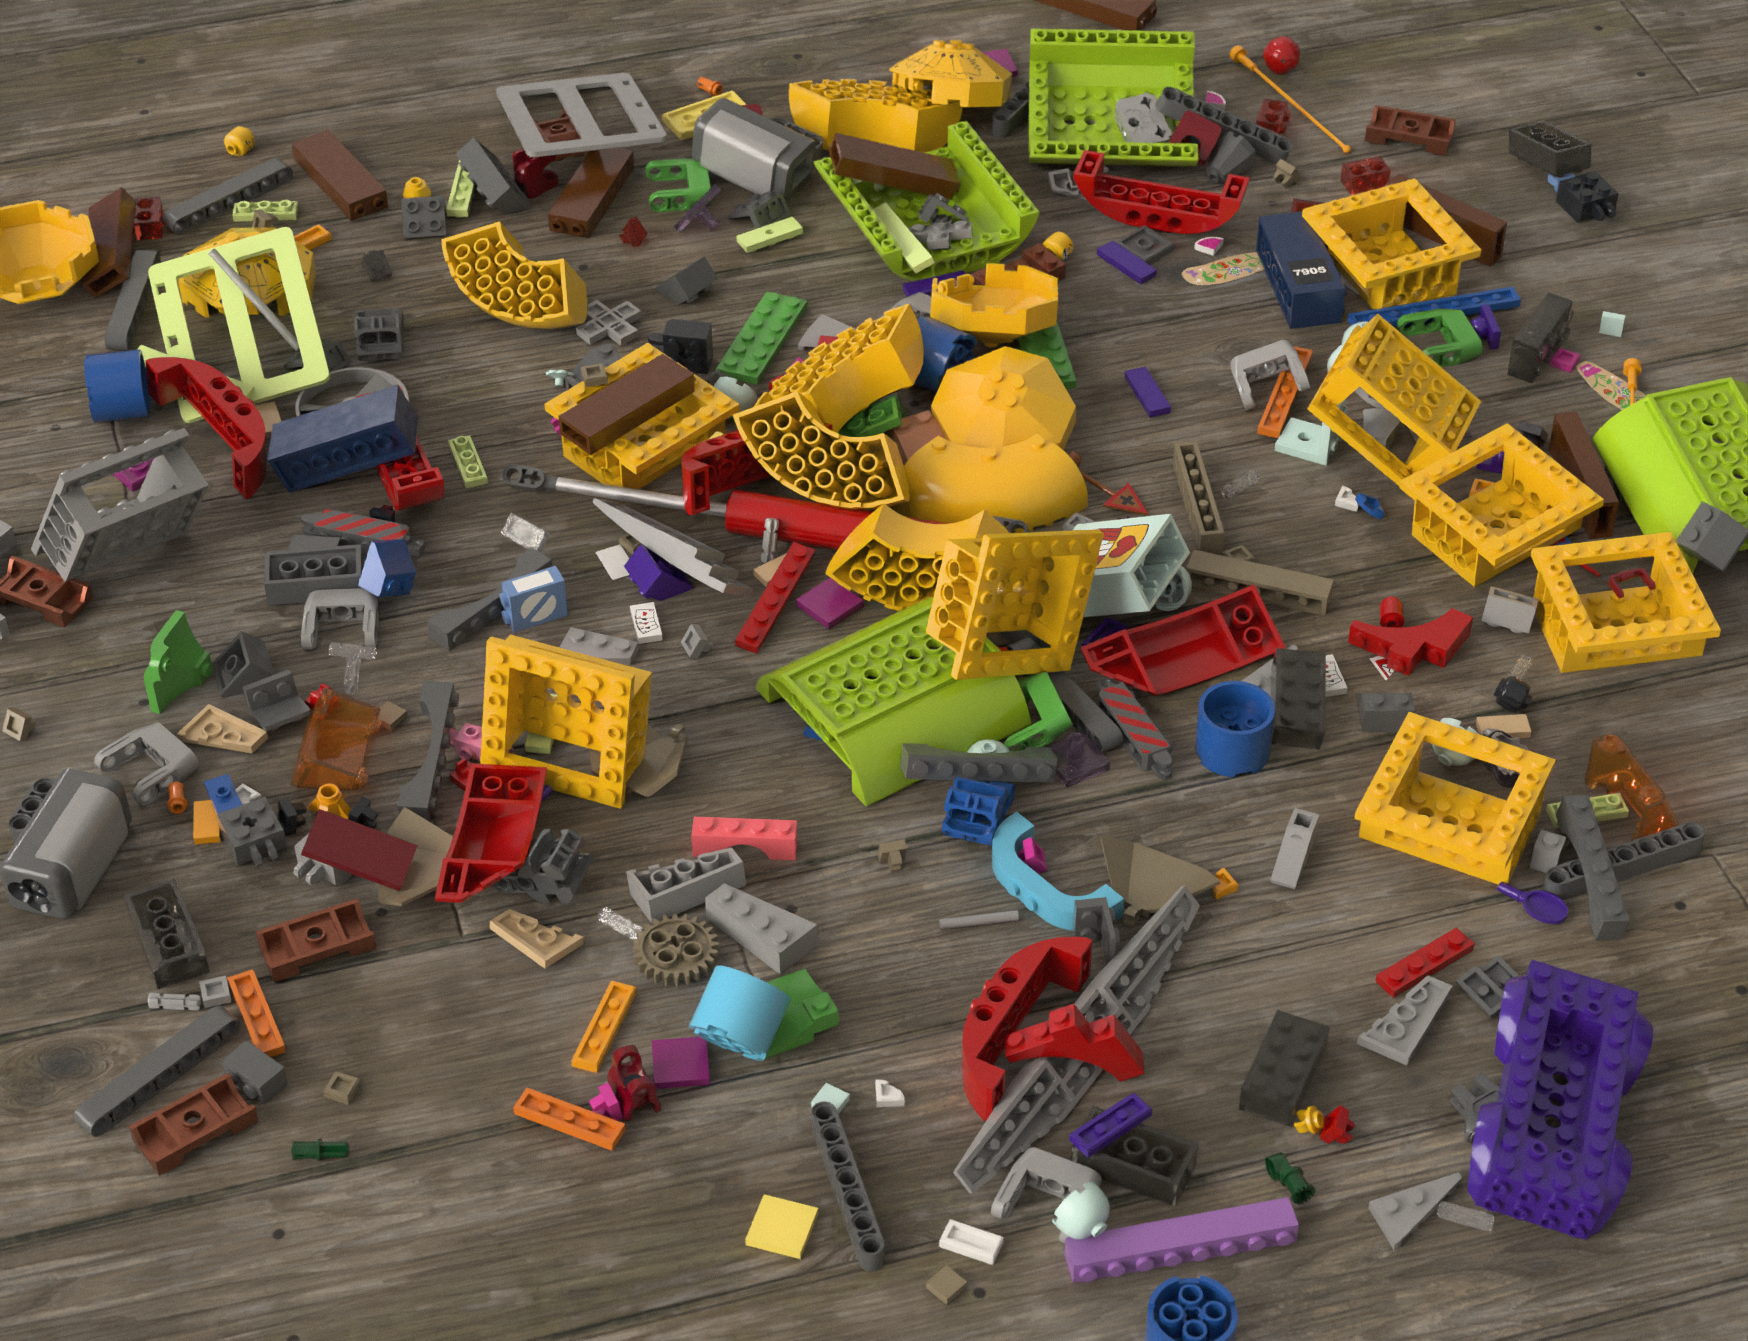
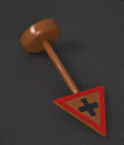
M1073 451L1069 456L1079 469L1082 458L1079 453ZM1080 470L1084 480L1111 496L1103 504V507L1148 516V512L1129 482L1116 493Z

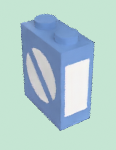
M556 566L501 582L502 593L499 596L504 607L502 618L506 625H510L514 633L568 616L565 581Z

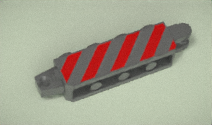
M333 509L323 510L320 515L305 513L300 517L301 524L304 525L302 528L304 535L340 538L341 546L361 544L362 553L368 554L371 541L403 539L406 542L410 556L420 557L425 550L424 540L410 536L409 528L404 524Z
M1111 678L1097 681L1096 689L1099 693V708L1120 729L1123 735L1122 746L1140 770L1146 772L1153 770L1159 779L1168 780L1172 776L1170 767L1173 764V759L1170 755L1172 752L1170 741L1163 737L1158 725L1149 718L1145 707L1140 706L1133 691H1129L1123 682L1116 684Z

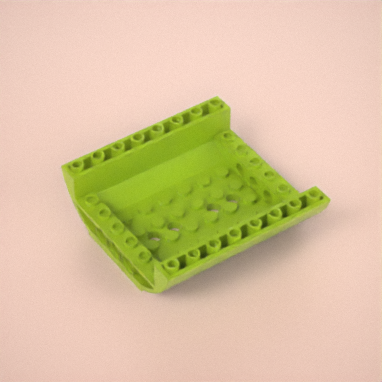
M1031 29L1029 60V164L1078 165L1083 151L1088 150L1105 153L1104 165L1196 167L1198 163V144L1125 142L1115 121L1116 103L1121 99L1149 93L1158 100L1163 89L1166 87H1173L1194 96V32ZM1164 115L1173 135L1180 121ZM1067 120H1072V121H1074L1075 123H1074V124H1066L1065 121H1067ZM1086 121H1093V122H1095V124H1093V125H1088V124H1086L1085 122H1086Z
M967 121L948 126V147L926 153L953 160L954 166L957 169L958 180H960V189L957 193L955 192L953 199L949 200L948 205L953 207L956 204L967 212L968 222L973 223L972 238L950 240L949 248L928 250L927 242H920L932 256L935 263L915 273L903 259L902 248L873 209L886 202L908 229L916 224L930 226V219L926 223L917 216L929 195L835 175L830 157L814 161L819 174L893 273L909 281L922 280L962 270L966 274L986 268V264L989 263L1000 264V260L1011 254L1026 239L1040 214L1039 210ZM940 205L936 207L939 210L937 215L953 216V224L962 220Z
M1727 377L1647 394L1646 398L1631 404L1609 419L1593 436L1592 441L1643 535L1671 532L1676 541L1701 502L1723 511L1748 529V496L1743 493H1748L1747 383ZM1703 421L1713 424V426H1708ZM1713 439H1717L1719 441H1722L1723 443H1716ZM1733 474H1737L1738 476H1741L1744 479H1738L1734 477ZM1748 537L1738 551L1748 549ZM1680 548L1693 574L1698 559L1684 553Z
M934 597L926 598L763 675L756 685V690L768 703L783 697L851 769L852 792L866 807L921 780L906 779L900 768L903 743L928 744V746L939 749L967 752L978 741L985 739L1000 741L1031 725L1029 710L1015 675L956 680L951 676L956 652L926 633ZM986 637L982 653L1001 652Z

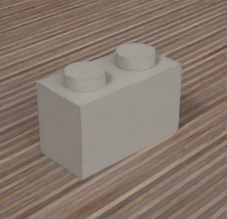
M1491 586L1481 621L1486 622V624L1492 627L1502 626L1510 628L1515 633L1521 634L1525 632L1529 634L1538 598Z

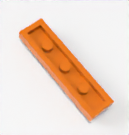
M254 970L228 977L229 987L253 1045L269 1057L285 1053L284 1042Z
M530 1088L525 1089L513 1107L514 1114L611 1151L614 1150L626 1131L625 1123Z

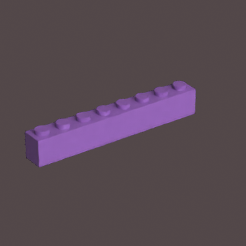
M1289 1197L1105 1230L1096 1238L1090 1236L1086 1239L1076 1240L1067 1237L1065 1238L1064 1255L1073 1283L1090 1282L1098 1278L1118 1277L1126 1273L1145 1272L1164 1266L1172 1267L1185 1262L1204 1261L1207 1258L1231 1256L1245 1251H1259L1272 1246H1286L1297 1242L1299 1224Z

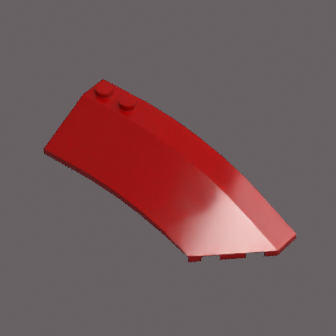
M1251 585L1189 611L1136 628L1124 629L1082 646L1080 649L1091 671L1157 696L1229 673L1283 651L1286 647L1255 585Z
M471 763L455 833L447 855L443 858L435 901L462 903L524 865L537 825L547 767Z

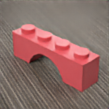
M694 816L691 834L693 857L726 849L734 845H751L765 852L770 860L796 861L798 844L797 820Z

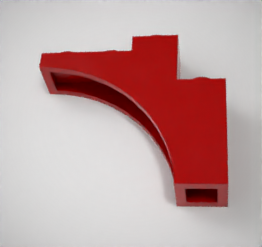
M1451 608L1438 619L1413 627H1380L1354 620L1350 625L1348 643L1388 659L1387 667L1409 676L1422 659L1445 668L1470 636L1473 617Z
M1072 1004L1049 1012L1048 1021L1005 1035V1057L1010 1063L1036 1057H1064L1096 1065L1111 1073L1119 1082L1144 1074L1143 1051L1115 1015L1089 1023L1076 1005Z

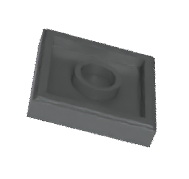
M1145 225L1116 241L1117 244L1149 265L1175 249L1173 242Z

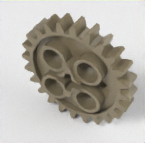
M674 913L672 919H668L666 915H663V921L659 922L654 918L653 926L644 924V931L638 930V938H634V947H632L634 963L638 965L640 973L645 972L646 979L654 976L655 984L664 980L665 986H668L671 981H674L676 987H679L680 981L684 980L687 985H690L691 978L700 981L699 974L708 976V968L714 969L715 961L719 960L718 935L713 933V927L707 928L705 920L698 923L697 916L688 920L687 914H684L682 918H678L677 914Z

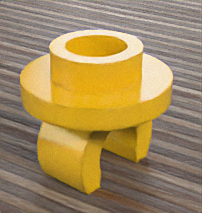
M1309 1106L1307 1110L1297 1111L1296 1115L1302 1121L1294 1123L1298 1133L1309 1131L1311 1134H1318L1324 1126L1322 1112L1318 1111L1316 1106Z

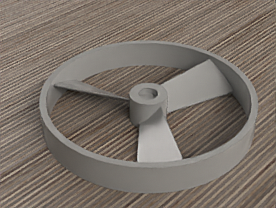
M363 367L345 368L329 372L330 379L325 384L302 390L297 398L295 411L297 417L302 414V411L319 410L329 407L307 403L321 391L348 382H368L356 396L399 385L408 402L409 397L403 383L387 372ZM356 396L348 397L344 399L343 402L356 398Z

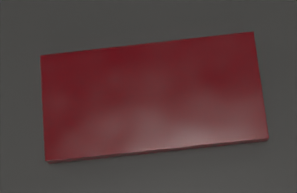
M319 809L301 855L400 891L418 845Z

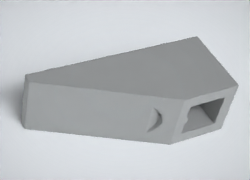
M1294 808L1285 831L1270 883L1296 889L1317 837L1320 814Z

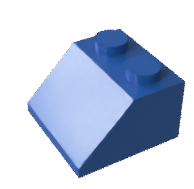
M403 539L371 541L358 586L378 597L410 594L414 585L416 570L406 542Z

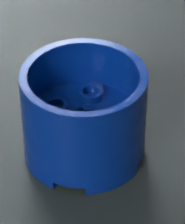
M923 316L917 319L923 339V365L914 385L937 393L947 369L977 358L973 356L977 340L971 334Z
M141 349L86 355V359H84L85 383L89 401H91L89 409L94 423L150 417V396L147 389L146 366Z
M1226 681L1211 686L1202 694L1198 706L1195 750L1204 767L1222 776L1235 777V774L1250 771L1256 773L1267 764L1271 752L1275 705L1266 691L1248 682Z
M1200 1275V1279H1178L1177 1276L1167 1279L1154 1290L1149 1299L1145 1341H1235L1238 1322L1235 1299L1226 1287L1206 1276Z

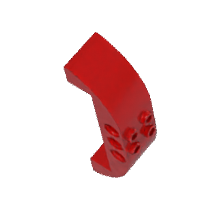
M1088 150L1083 151L1074 172V180L1080 192L1102 214L1124 224L1138 227L1145 225L1150 229L1181 234L1210 231L1229 221L1240 208L1250 177L1229 174L1222 194L1106 175L1104 174L1105 153Z
M157 357L145 360L147 389L150 397L159 406L184 397L235 451L232 452L233 486L245 499L252 497L263 483L267 469L266 430L264 420L255 407L254 402L248 399L243 394L241 388L235 386L222 372L205 363L179 357Z
M417 435L415 454L376 465L383 486L396 511L444 499L443 477L438 467L431 468Z
M823 423L829 430L833 431L832 424ZM738 430L700 442L688 449L682 456L683 505L689 515L710 510V496L772 476L753 456Z
M1057 937L1023 948L1003 963L993 978L985 982L980 997H976L972 1001L970 1012L963 1028L962 1082L969 1103L985 1122L1005 1092L1006 1070L994 1066L1005 1049V1035L1017 1031L1049 982L1077 993L1080 992L1091 974L1092 939L1087 937Z

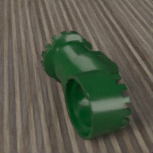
M1281 1152L1266 1157L1265 1165L1269 1176L1273 1181L1279 1180L1284 1187L1288 1188L1292 1194L1291 1199L1293 1203L1298 1205L1300 1203L1304 1204V1201L1308 1202L1307 1199L1310 1200L1314 1196L1315 1188L1313 1185L1308 1184L1303 1176L1304 1172L1301 1167H1291L1288 1159Z

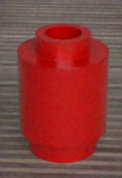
M1394 596L1384 598L1379 606L1381 627L1402 628L1404 625V606L1402 602Z

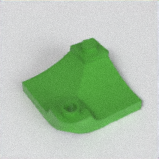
M898 392L869 404L867 409L858 412L847 421L838 434L847 437H868L902 425V418H905L906 414Z
M176 610L152 642L150 649L151 660L144 673V682L151 712L160 714L176 697L196 685L202 686L213 673L210 653L205 652L194 637L188 625L185 612Z
M806 969L767 982L788 995L791 1001L765 1058L814 1041L815 1033L839 1025L837 1007L828 992L824 993L820 990Z

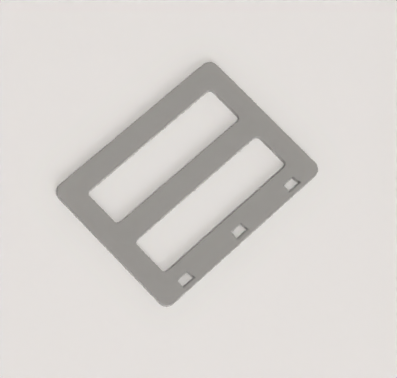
M629 73L509 85L496 89V94L526 154L530 157L659 143L667 140L665 130ZM610 86L638 132L604 136L578 90ZM556 93L581 139L545 143L521 96Z

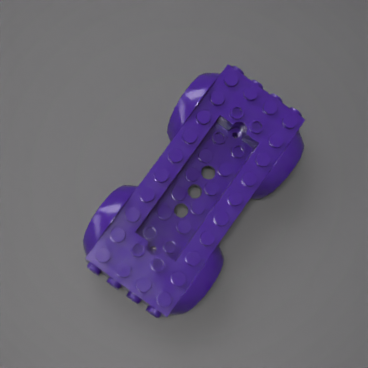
M1531 960L1525 975L1507 979L1503 992L1495 1045V1055L1504 1064L1497 1102L1481 1105L1472 1147L1467 1190L1475 1201L1474 1205L1584 1240L1600 1232L1625 1193L1633 1162L1629 1149L1614 1137L1621 1096L1628 1093L1640 1075L1653 1040L1652 1024L1646 1016L1636 1010L1639 992L1535 960ZM1561 1074L1567 1078L1568 1083L1566 1085H1559L1555 1083L1552 1076ZM1550 1099L1557 1100L1561 1106L1552 1105ZM1548 1116L1555 1117L1560 1122V1126L1558 1128H1551L1544 1119Z

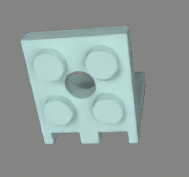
M1345 399L1337 407L1347 415L1349 407L1346 406ZM1291 417L1275 443V451L1326 466L1330 454L1333 455L1338 442L1342 438L1323 422L1322 426Z

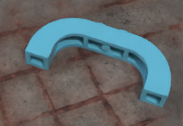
M1015 812L998 826L992 841L993 872L1009 894L1016 896L1024 903L1027 909L1034 911L1043 920L1056 927L1073 931L1074 901L1106 897L1108 907H1113L1115 921L1123 917L1124 898L1107 884L1085 896L1066 895L1058 891L1019 859L1016 852L1024 848L1023 840L1030 837L1034 839V825L1021 814Z

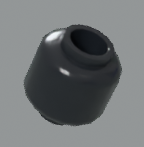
M1509 676L1507 679L1502 678L1493 694L1496 696V703L1499 706L1513 713L1518 712L1521 707L1526 709L1533 697L1529 695L1530 686L1514 676Z

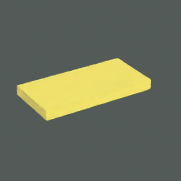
M729 91L662 114V121L682 141L694 136L696 120L720 98L729 99L739 105L747 104L734 91Z

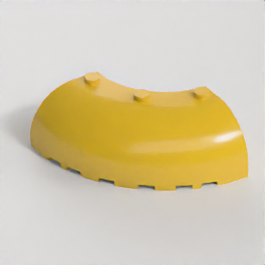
M823 79L821 84H813V81L810 80L790 83L789 104L795 124L822 137L823 150H829L835 133L923 153L937 150L948 142V126L957 124L960 121L963 108L960 106V100L949 99L948 105L931 103L932 90L914 91L901 86H887V82L869 80V84L857 83V79H841V82Z
M501 222L441 239L444 258L448 264L451 276L462 292L486 313L504 322L534 329L564 328L585 322L588 310L586 283L564 258L538 262L528 260L524 257L523 247Z
M910 304L884 312V317L873 321L872 318L866 319L855 330L853 327H850L837 334L838 339L827 345L824 342L808 353L810 355L809 358L802 363L800 361L795 362L785 371L786 375L776 379L772 383L774 388L769 393L764 392L753 407L798 391L813 403L820 420L823 423L832 424L833 432L838 433L847 421L858 412L867 409L872 402L901 388L907 389L913 386L923 365L924 348L920 326Z
M798 391L733 415L741 437L756 460L775 479L806 498L822 504L848 509H876L883 503L890 507L910 500L909 484L896 442L884 433L868 437H847L829 430L817 415L813 403Z
M1035 434L1016 444L993 448L960 445L937 436L917 450L904 465L909 484L910 500L891 506V509L906 517L945 523H956L969 519L985 509L993 517L1023 521L1030 532L1033 531V527L1040 525L1051 526L1053 521L1061 518L1066 520L1075 512L1079 513L1088 506V493L1084 478L1070 456L1060 447L1039 434ZM1022 528L1014 530L1015 533H1024Z
M883 503L860 523L842 543L831 559L825 574L850 591L852 589L863 595V598L868 601L872 599L885 604L884 607L901 611L926 598L934 597L947 539L983 538L985 534H1007L1009 532L985 509L977 515L960 522L929 524L909 519Z

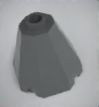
M1231 131L1219 136L1206 168L1208 178L1212 182L1223 183L1227 180L1229 174L1238 175L1256 163V158L1253 159L1255 149L1245 137L1241 135L1235 137L1233 136L1234 132Z

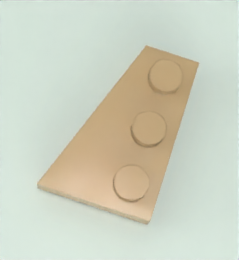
M210 704L176 734L177 738L182 742L251 754L268 739L267 731Z
M511 909L490 921V929L544 969L582 946L584 942L583 936L575 934L573 937L562 933V928L556 926L552 928L538 924L537 919Z

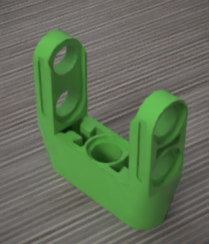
M681 158L654 160L646 165V175L650 180L687 179L688 184L687 189L660 190L653 193L649 198L650 208L653 211L692 210L711 204L708 169L701 167L699 162L694 159ZM678 166L681 168V171L673 173L670 169ZM652 168L661 170L658 174H651L649 172ZM677 197L685 198V201L682 203H676L674 200ZM657 198H662L664 203L656 205L653 201Z
M1433 309L1410 313L1400 317L1397 322L1400 332L1407 336L1436 331L1442 333L1448 344L1427 347L1423 351L1427 356L1433 355L1432 360L1440 367L1459 365L1482 354L1481 340L1462 310ZM1434 318L1430 324L1424 325L1426 320ZM1408 322H1413L1409 328H1403ZM1449 352L1454 353L1451 357L1445 358Z
M1047 671L1017 680L1025 701L1033 700L1042 720L1009 736L1004 743L1008 749L1015 745H1020L1017 749L1010 752L1024 750L1026 747H1043L1056 740L1073 725ZM1042 733L1040 737L1031 739L1034 735Z

